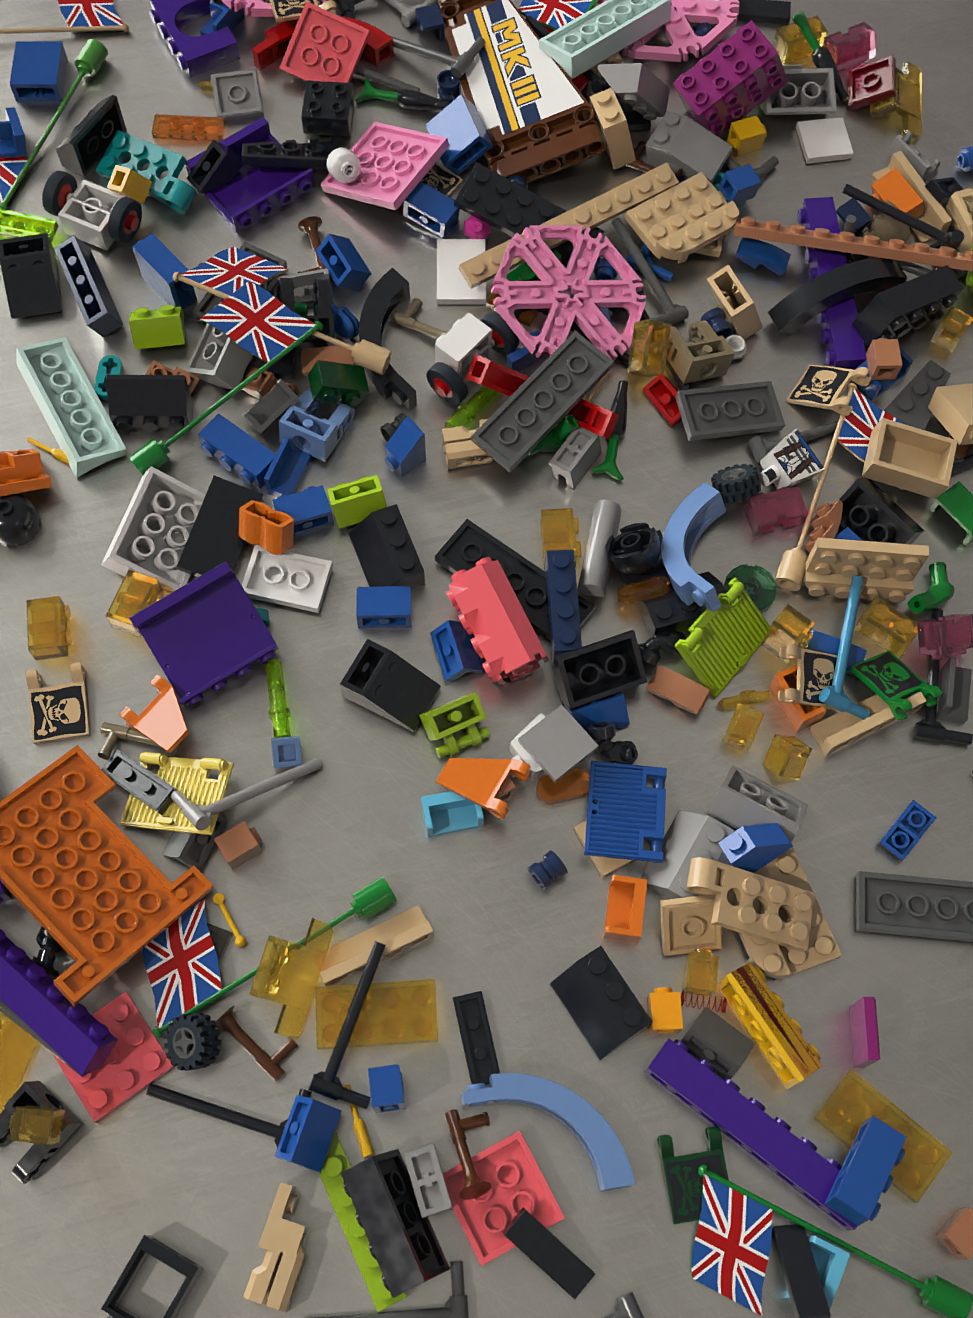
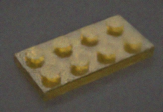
M435 979L371 983L347 1048L438 1042ZM358 984L315 987L316 1042L318 1050L334 1049Z
M852 1069L849 1070L813 1119L849 1149L862 1123L872 1116H875L906 1136L907 1138L902 1146L905 1149V1154L901 1162L897 1166H893L890 1173L893 1176L891 1184L912 1202L918 1203L953 1152Z

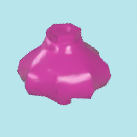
M471 215L469 219L464 221V235L469 237V239L486 240L487 237L492 235L491 225Z

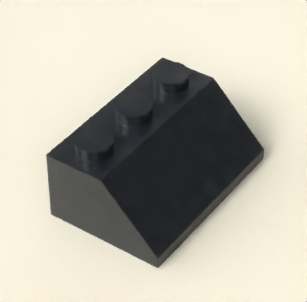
M111 95L100 101L88 112L79 125L74 127L67 138L59 144L56 151L63 167L85 177L102 159L117 130L127 131L117 96Z
M106 375L109 416L115 429L123 431L131 429H145L148 431L171 429L173 431H180L192 422L194 403L185 375Z
M866 477L858 478L840 498L843 503V509L838 528L839 533L846 527H849L863 541L912 544L924 532L871 479Z
M397 504L371 512L348 533L369 587L410 586L412 590L425 585L424 569Z
M709 571L698 574L714 586L717 596L720 593L726 594L723 583ZM671 582L633 594L651 638H655L654 634H659L660 632L676 630L683 633L689 631L688 629L706 610L704 605L700 607L696 602L687 606L677 595Z
M634 630L555 656L554 677L560 699L570 709L647 683Z
M602 946L576 961L550 983L551 988L599 1061L645 1031L653 1023Z

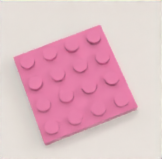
M374 122L350 149L359 158L361 163L359 177L351 183H341L329 174L320 185L324 192L397 210L450 145L445 137Z

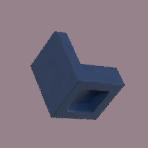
M434 4L415 8L418 32L436 29L440 41L445 40L444 21L438 5Z
M854 198L836 210L837 215L844 223L848 215L856 217L855 236L860 234L872 220Z

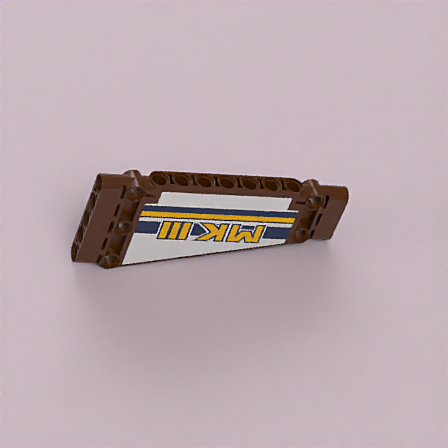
M437 0L445 25L444 31L453 57H457L465 51L467 52L478 37H482L486 42L474 57L473 63L460 78L465 98L474 104L492 142L493 147L484 153L490 170L507 179L517 175L523 176L528 183L604 152L606 144L594 109L563 68L552 57L539 49L540 38L511 0Z

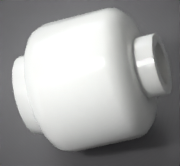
M337 148L328 156L327 169L337 181L351 183L359 177L361 163L351 150Z

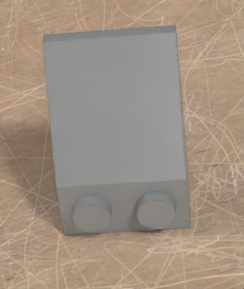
M669 111L665 113L646 143L649 165L658 167L668 163L673 172L682 169V176L689 178L702 172L711 184L732 151L731 145L691 118Z

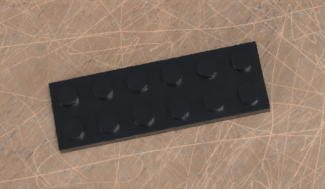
M477 162L454 201L455 207L511 237H514L516 233L522 234L523 230L526 227L529 228L530 225L543 224L567 212L565 209ZM595 227L590 230L589 235L591 238H596L599 233L603 236L604 230ZM567 241L551 249V251L556 250L561 254V263L567 266L574 246L571 241Z
M466 519L435 555V561L454 574L463 569L468 571L476 567V563L485 557H490L492 561L498 560L533 629L551 641L546 572ZM578 596L581 628L595 611V605L582 596Z

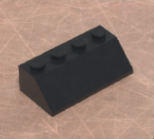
M399 1149L371 1156L341 1173L344 1180V1190L352 1199L357 1211V1221L367 1235L369 1250L379 1264L383 1284L390 1291L392 1298L450 1270L428 1217L422 1218L411 1178Z

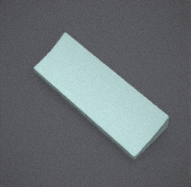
M607 0L539 40V49L552 57L573 79L669 22L671 0Z
M66 337L17 348V366L57 443L67 456L69 465L76 478L103 463L126 456L125 445Z

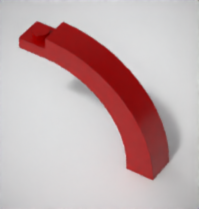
M340 16L370 30L371 33L361 55L363 58L378 67L394 56L393 38L385 32L366 22ZM299 19L285 21L264 32L265 40L252 48L254 65L257 69L261 71L284 57Z
M475 354L466 378L510 397L529 376ZM581 399L568 413L576 418L578 426L607 439H610L620 416L584 399Z

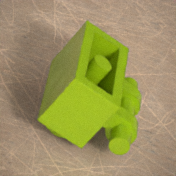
M164 305L159 309L149 310V308L143 307L131 312L129 325L135 350L185 344L184 310L181 307H174V305Z
M378 474L370 477L364 476L359 478V480L346 484L340 483L336 487L327 489L339 529L360 523L371 512L387 507Z
M477 692L466 694L419 715L429 740L441 738L444 740V745L436 748L439 758L447 755L452 757L458 754L460 749L469 745L474 747L481 744V740L490 737V732L486 726L477 730L475 723L487 718ZM465 728L467 735L455 740L452 733Z

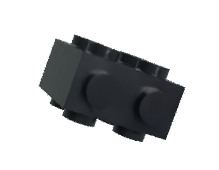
M306 80L301 114L303 134L350 136L354 108L353 83Z

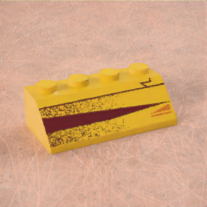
M751 962L727 974L716 987L785 1088L789 1089L822 1067L819 1061L821 1057L816 1048L810 1043L807 1044L801 1036L802 1029L794 1018L787 1016L783 1010L784 1003L776 992L771 993L765 984L767 980L763 972L757 966L753 967Z

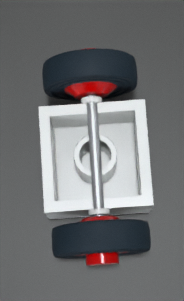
M55 171L45 183L42 194L43 207L48 213L59 217L65 234L75 235L78 239L104 250H108L114 240L128 243L137 234L142 220V207L136 200L84 179L77 187L75 177L64 171Z
M495 312L487 313L481 320L470 313L466 314L462 319H458L453 324L452 329L446 335H441L435 343L436 363L426 373L429 385L445 402L451 405L460 404L468 395V388L465 383L469 379L466 378L475 354L490 360L492 348L501 355H508L518 347L519 338L506 321Z

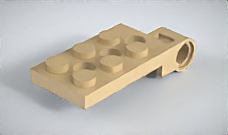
M691 859L686 889L699 895H716L711 924L800 952L808 950L815 893L712 859ZM729 890L736 896V904L734 906L727 900V892ZM755 898L758 899L762 905V911L760 914H758L753 908V901ZM780 907H783L787 912L786 922L782 921L779 917L778 911Z

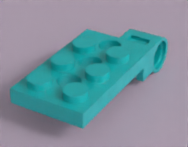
M117 130L95 170L100 176L110 179L116 165L132 169L152 181L149 196L154 197L159 203L171 207L182 214L186 213L197 193L192 186L177 179L187 162L183 155ZM131 156L130 161L123 164L124 159ZM150 163L147 170L141 171L145 164ZM168 171V175L160 179L161 174Z

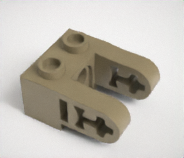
M703 320L690 324L689 337L691 342L686 343L674 326L661 328L658 331V345L683 384L726 375L735 352L723 336H717L707 321Z

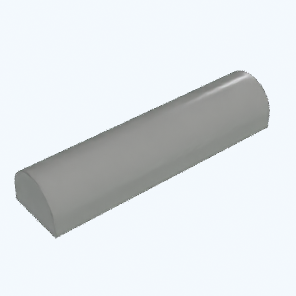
M599 500L595 504L577 588L578 596L605 597L612 563L606 553L605 545L612 535L614 538L617 537L621 517L619 504L612 500Z

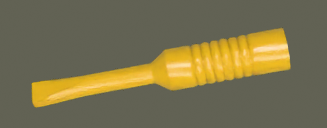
M30 437L27 438L28 443L51 453L53 458L69 465L67 456L62 450L58 448L52 449Z
M350 1084L343 1086L351 1090ZM349 1103L354 1118L353 1128L363 1159L375 1155L364 1120L360 1118L356 1105Z

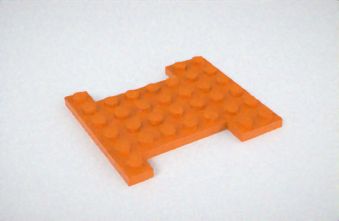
M78 745L0 801V881L76 961V963L54 980L56 988L73 1006L78 1004L200 901L214 886L194 865L173 883L160 872L96 805L101 799L115 790L116 784Z

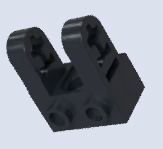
M278 278L276 282V298L291 311L295 312L292 278ZM314 279V316H300L313 323L316 321L321 322L323 328L322 330L318 329L317 332L335 339L329 279ZM310 335L301 343H328V341Z
M41 1081L24 1082L4 1105L5 1109L0 1113V1147L23 1122L35 1133L34 1137L37 1139L12 1170V1173L22 1184H26L39 1173L82 1123Z

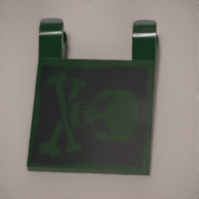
M719 1127L705 1129L706 1140L710 1150L705 1152L674 1156L672 1137L670 1135H660L657 1137L673 1224L699 1220L702 1205L703 1176L701 1177L698 1174V1168L701 1165H707L706 1169L729 1180Z

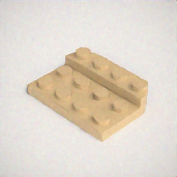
M700 172L630 209L625 213L624 218L658 259H661L662 256L670 260H677V263H682L687 260L688 255L721 237L725 240L736 223L739 209L734 201L727 203L705 175Z
M817 538L805 563V585L808 588V594L811 596H822L825 594L835 595L838 598H848L852 577L860 576L863 578L860 597L864 600L889 599L891 602H902L905 600V595L914 590V578L929 557V546Z
M793 848L787 850L785 855L781 854L755 872V874L813 892ZM729 890L727 892V900L734 906L736 904V896ZM816 897L814 898L807 951L800 952L738 932L748 953V962H751L753 967L757 966L765 976L775 978V980L788 978L842 956ZM755 898L753 901V908L758 914H760L762 911L761 902ZM780 907L778 911L779 917L782 921L786 922L787 912L783 907Z

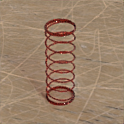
M684 991L681 992V1006H683L684 1001L686 1000L687 991L685 993V998ZM693 992L691 993V998H690L691 1004H692V994H693ZM703 994V1000H702L703 1007H704V994ZM709 995V1000H708L709 1009H710V995ZM715 996V1001H714L715 1010H716V996ZM721 997L720 1006L722 1013L726 1011L727 998H724L722 1006Z

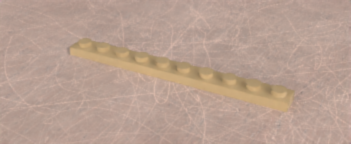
M665 163L540 225H584L581 232L583 234L586 228L593 229L626 213L630 209L679 184V181L668 163ZM510 240L459 265V270L470 289L496 276ZM569 240L543 241L551 250ZM520 257L514 258L509 270L525 263V260Z

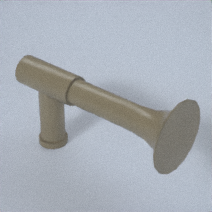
M419 298L412 300L404 314L394 311L391 316L392 322L412 330H417L436 339L449 332L439 330L412 318L423 305Z
M107 722L101 725V734L108 735L101 750L98 752V756L104 760L110 759L111 752L118 738L160 747L139 731L129 727ZM179 744L171 753L167 752L168 758L175 756V754L178 751Z

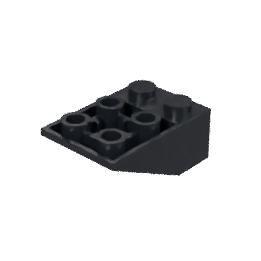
M48 233L0 240V266L11 318L15 319L61 311L56 257Z
M367 639L342 679L340 688L343 697L415 733L421 722L419 715L427 712L441 685L393 651Z

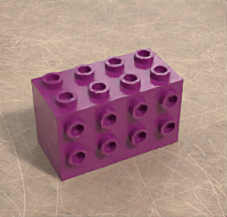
M751 20L746 25L741 26L729 39L721 42L709 55L701 58L689 71L681 74L673 85L686 111L693 120L719 137L730 128L732 122L741 120L789 81L778 52Z

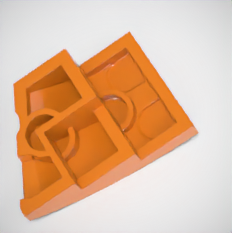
M34 449L0 452V496L52 487L50 476L43 473L40 452Z

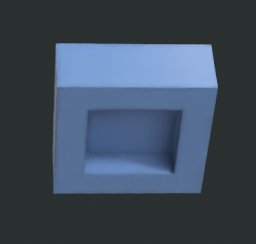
M299 736L271 738L274 768L302 765Z

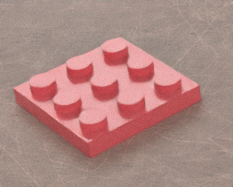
M306 1L280 69L304 81L350 83L371 32L360 25Z
M124 992L92 1014L97 1021L104 1024L109 1029V1032L118 1039L102 1068L82 1077L53 1054L95 1123L100 1122L149 1087L151 1083L153 1084L175 1068L127 992Z
M520 1131L471 1157L478 1177L481 1181L491 1184V1188L486 1194L469 1200L460 1198V1191L465 1187V1178L461 1164L443 1173L453 1210L481 1266L516 1247L502 1232L523 1207L546 1228L565 1218Z

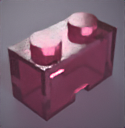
M862 22L849 27L848 32L845 34L838 31L823 37V47L830 51L838 71H843L847 67L864 63L866 60L876 57V31L867 23Z
M782 487L775 492L766 494L759 492L758 495L751 496V499L747 500L744 508L753 537L773 533V527L782 526L783 530L803 526L808 516L799 487Z
M951 614L938 617L939 621L928 619L917 622L920 655H932V659L949 658V653L950 655L966 654V649L973 648V614Z

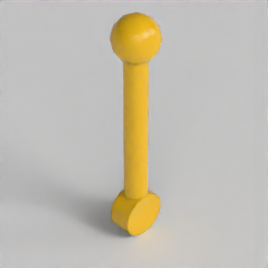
M216 893L213 896V901L215 905L220 907L236 938L235 945L243 947L246 944V938L240 935L224 903V895Z

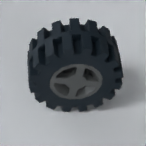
M736 464L733 467L728 466L724 470L721 469L718 473H714L713 477H711L712 487L720 492L724 504L728 502L734 504L737 501L740 503L745 499L749 500L751 496L758 495L757 492L761 491L757 468L751 464L748 466L747 464H742L741 466Z
M191 1013L179 1015V1017H175L172 1020L173 1023L168 1024L167 1029L169 1032L164 1035V1038L167 1039V1043H164V1049L168 1048L166 1056L168 1059L172 1058L171 1064L178 1066L177 1069L189 1071L210 1066L209 1064L214 1063L216 1060L214 1056L219 1055L220 1050L217 1046L221 1045V1039H218V1035L221 1033L219 1029H215L217 1023L215 1020L210 1021L211 1016L208 1014Z

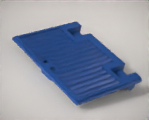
M591 761L584 855L663 863L662 844L664 840L667 768ZM647 777H654V788L646 787ZM644 839L651 840V851L643 850Z

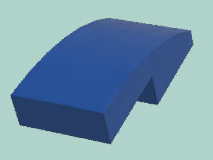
M743 237L735 256L754 269L761 263L769 270L781 276L786 271L791 254L770 243Z
M541 330L533 331L530 333V335L539 336ZM525 345L524 348L515 349L507 355V367L517 372L526 369L538 359L536 357L538 347L536 346L533 354L530 353Z
M813 630L810 632L805 649L838 655L840 639ZM851 644L846 669L847 674L856 676L850 669L853 665L864 661L867 650Z
M912 800L879 843L903 861L937 817L915 800Z

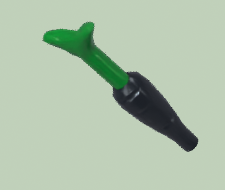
M800 11L792 17V20L802 31L813 51L812 61L816 68H833L835 92L840 101L848 97V94L843 86L835 61L830 51L826 47L820 46L809 26L807 17L804 15V12Z
M368 79L364 82L365 89L359 92L355 98L356 103L373 98L397 102L400 107L410 110H443L451 103L409 89L401 90L399 93L376 89Z
M625 380L618 382L617 392L610 410L620 416L608 442L606 460L592 469V473H607L619 481L624 480L618 470L616 456L619 439L624 436L627 424L628 382Z

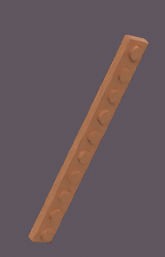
M751 217L737 219L734 227L733 236L939 267L948 265L949 268L973 271V250H966L965 253L956 252L954 248L947 246L936 249L930 248V245L925 243H915V245L904 244L905 242L899 239L882 241L879 240V237L873 235H866L862 238L845 231L840 232V234L830 233V230L825 228L808 230L799 224H792L788 227L782 226L777 221L761 223L756 222V219Z

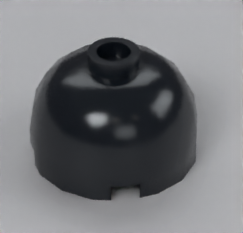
M21 494L0 496V545L8 547L7 545L14 544L16 547L22 546L31 541L39 531L40 514L34 504Z
M634 523L621 528V534L616 538L612 535L605 545L610 561L622 573L642 574L647 572L660 557L661 544L656 529L654 527L650 528L647 523Z

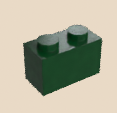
M317 360L308 374L313 401L359 406L369 393L364 367L359 365Z

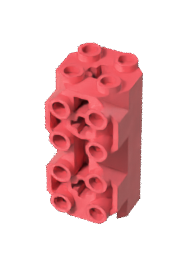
M485 557L476 563V567L468 571L465 569L460 570L451 576L453 582L449 585L450 590L446 591L457 612L462 611V614L458 615L469 636L474 634L475 637L470 639L480 658L486 659L487 662L482 665L493 683L498 681L500 685L506 684L504 678L507 677L510 678L511 682L516 681L540 668L538 662L543 659L544 663L549 661L498 560L492 561L490 557Z

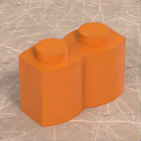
M252 500L239 508V536L252 545H260L263 549L274 555H282L293 547L294 519L290 515L272 510L268 505Z

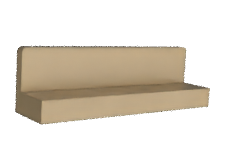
M902 151L894 153L889 166L874 172L872 179L876 182L896 168L923 200L924 213L917 219L946 233L952 219L942 205L926 189L925 182ZM909 226V230L919 243L926 244L935 240Z
M921 692L904 698L911 702L913 706L910 711L905 713L909 716L919 711L927 700ZM876 694L857 703V705L870 711L868 718L863 720L846 711L839 712L812 725L809 730L824 755L828 756L899 720L894 717L889 705Z
M415 906L315 954L313 959L328 989L363 972L375 941L386 945L379 962L380 964L433 938L434 933L429 921H426L421 908Z

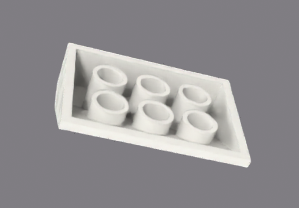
M151 466L142 476L101 565L124 577L171 592L186 585L191 574L176 568L205 494Z

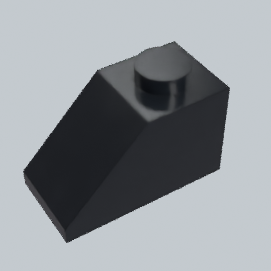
M213 140L186 179L199 193L204 194L231 182L243 166L242 159L230 147Z

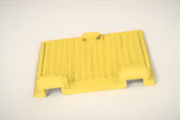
M144 752L140 755V765L150 770L151 764H158L160 768L158 774L155 775L181 791L190 802L203 806L224 798L234 766L233 763L226 762L220 758L204 757L201 760L178 757L168 758L162 753ZM211 769L220 771L218 780L208 779ZM130 794L120 825L212 835L219 813L212 816L210 825L205 830L200 831L183 815L182 809L174 801L161 815Z

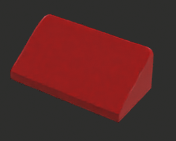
M660 373L642 390L670 425L674 426L682 421L675 397L678 390L667 376Z

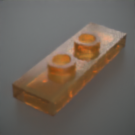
M155 114L152 136L158 139L215 140L221 142L224 137L225 118Z

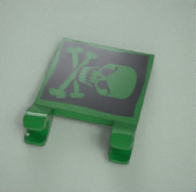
M889 650L855 664L850 669L889 705L894 717L898 720L906 719L908 714L905 712L910 711L913 707L911 702L904 698L921 692L927 700L925 704L931 707L938 703L934 698L942 695V690L939 687L928 685Z

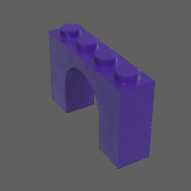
M150 0L152 10L149 12L153 23L159 24L158 28L162 38L168 40L167 43L172 55H177V61L181 70H186L190 79L240 59L237 41L228 26L203 36H189L181 32V29L189 22L211 14L209 8L210 0Z

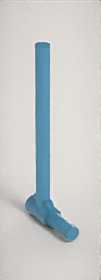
M853 576L832 686L824 688L820 692L819 700L841 712L846 711L864 720L870 716V711L851 702L845 691H843L863 583L862 577Z

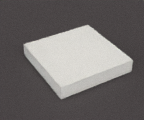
M843 117L797 122L796 130L806 164L852 159L854 153Z

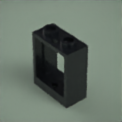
M144 1235L101 1309L108 1313L107 1318H140L122 1307L120 1303L149 1254L186 1276L163 1317L176 1318L204 1267L154 1237Z

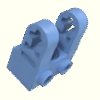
M307 389L296 404L291 405L280 419L279 439L282 443L284 437L290 438L292 448L311 454V456L325 462L352 423L355 409L341 403L329 420L324 418L321 420L313 416L320 405V401H313L311 390Z

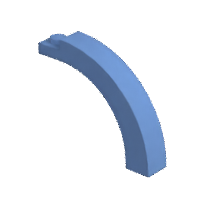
M706 482L690 493L677 507L665 528L661 548L664 566L672 586L680 599L687 606L696 602L700 607L704 605L711 612H714L721 607L714 586L691 568V556L698 539L709 525L727 512L720 492Z
M501 1073L491 1074L489 1078L490 1088H486L485 1083H478L467 1086V1091L462 1092V1108L494 1103H518L540 1109L561 1121L573 1132L586 1149L596 1172L600 1192L635 1185L626 1152L613 1129L593 1106L570 1089L537 1076Z

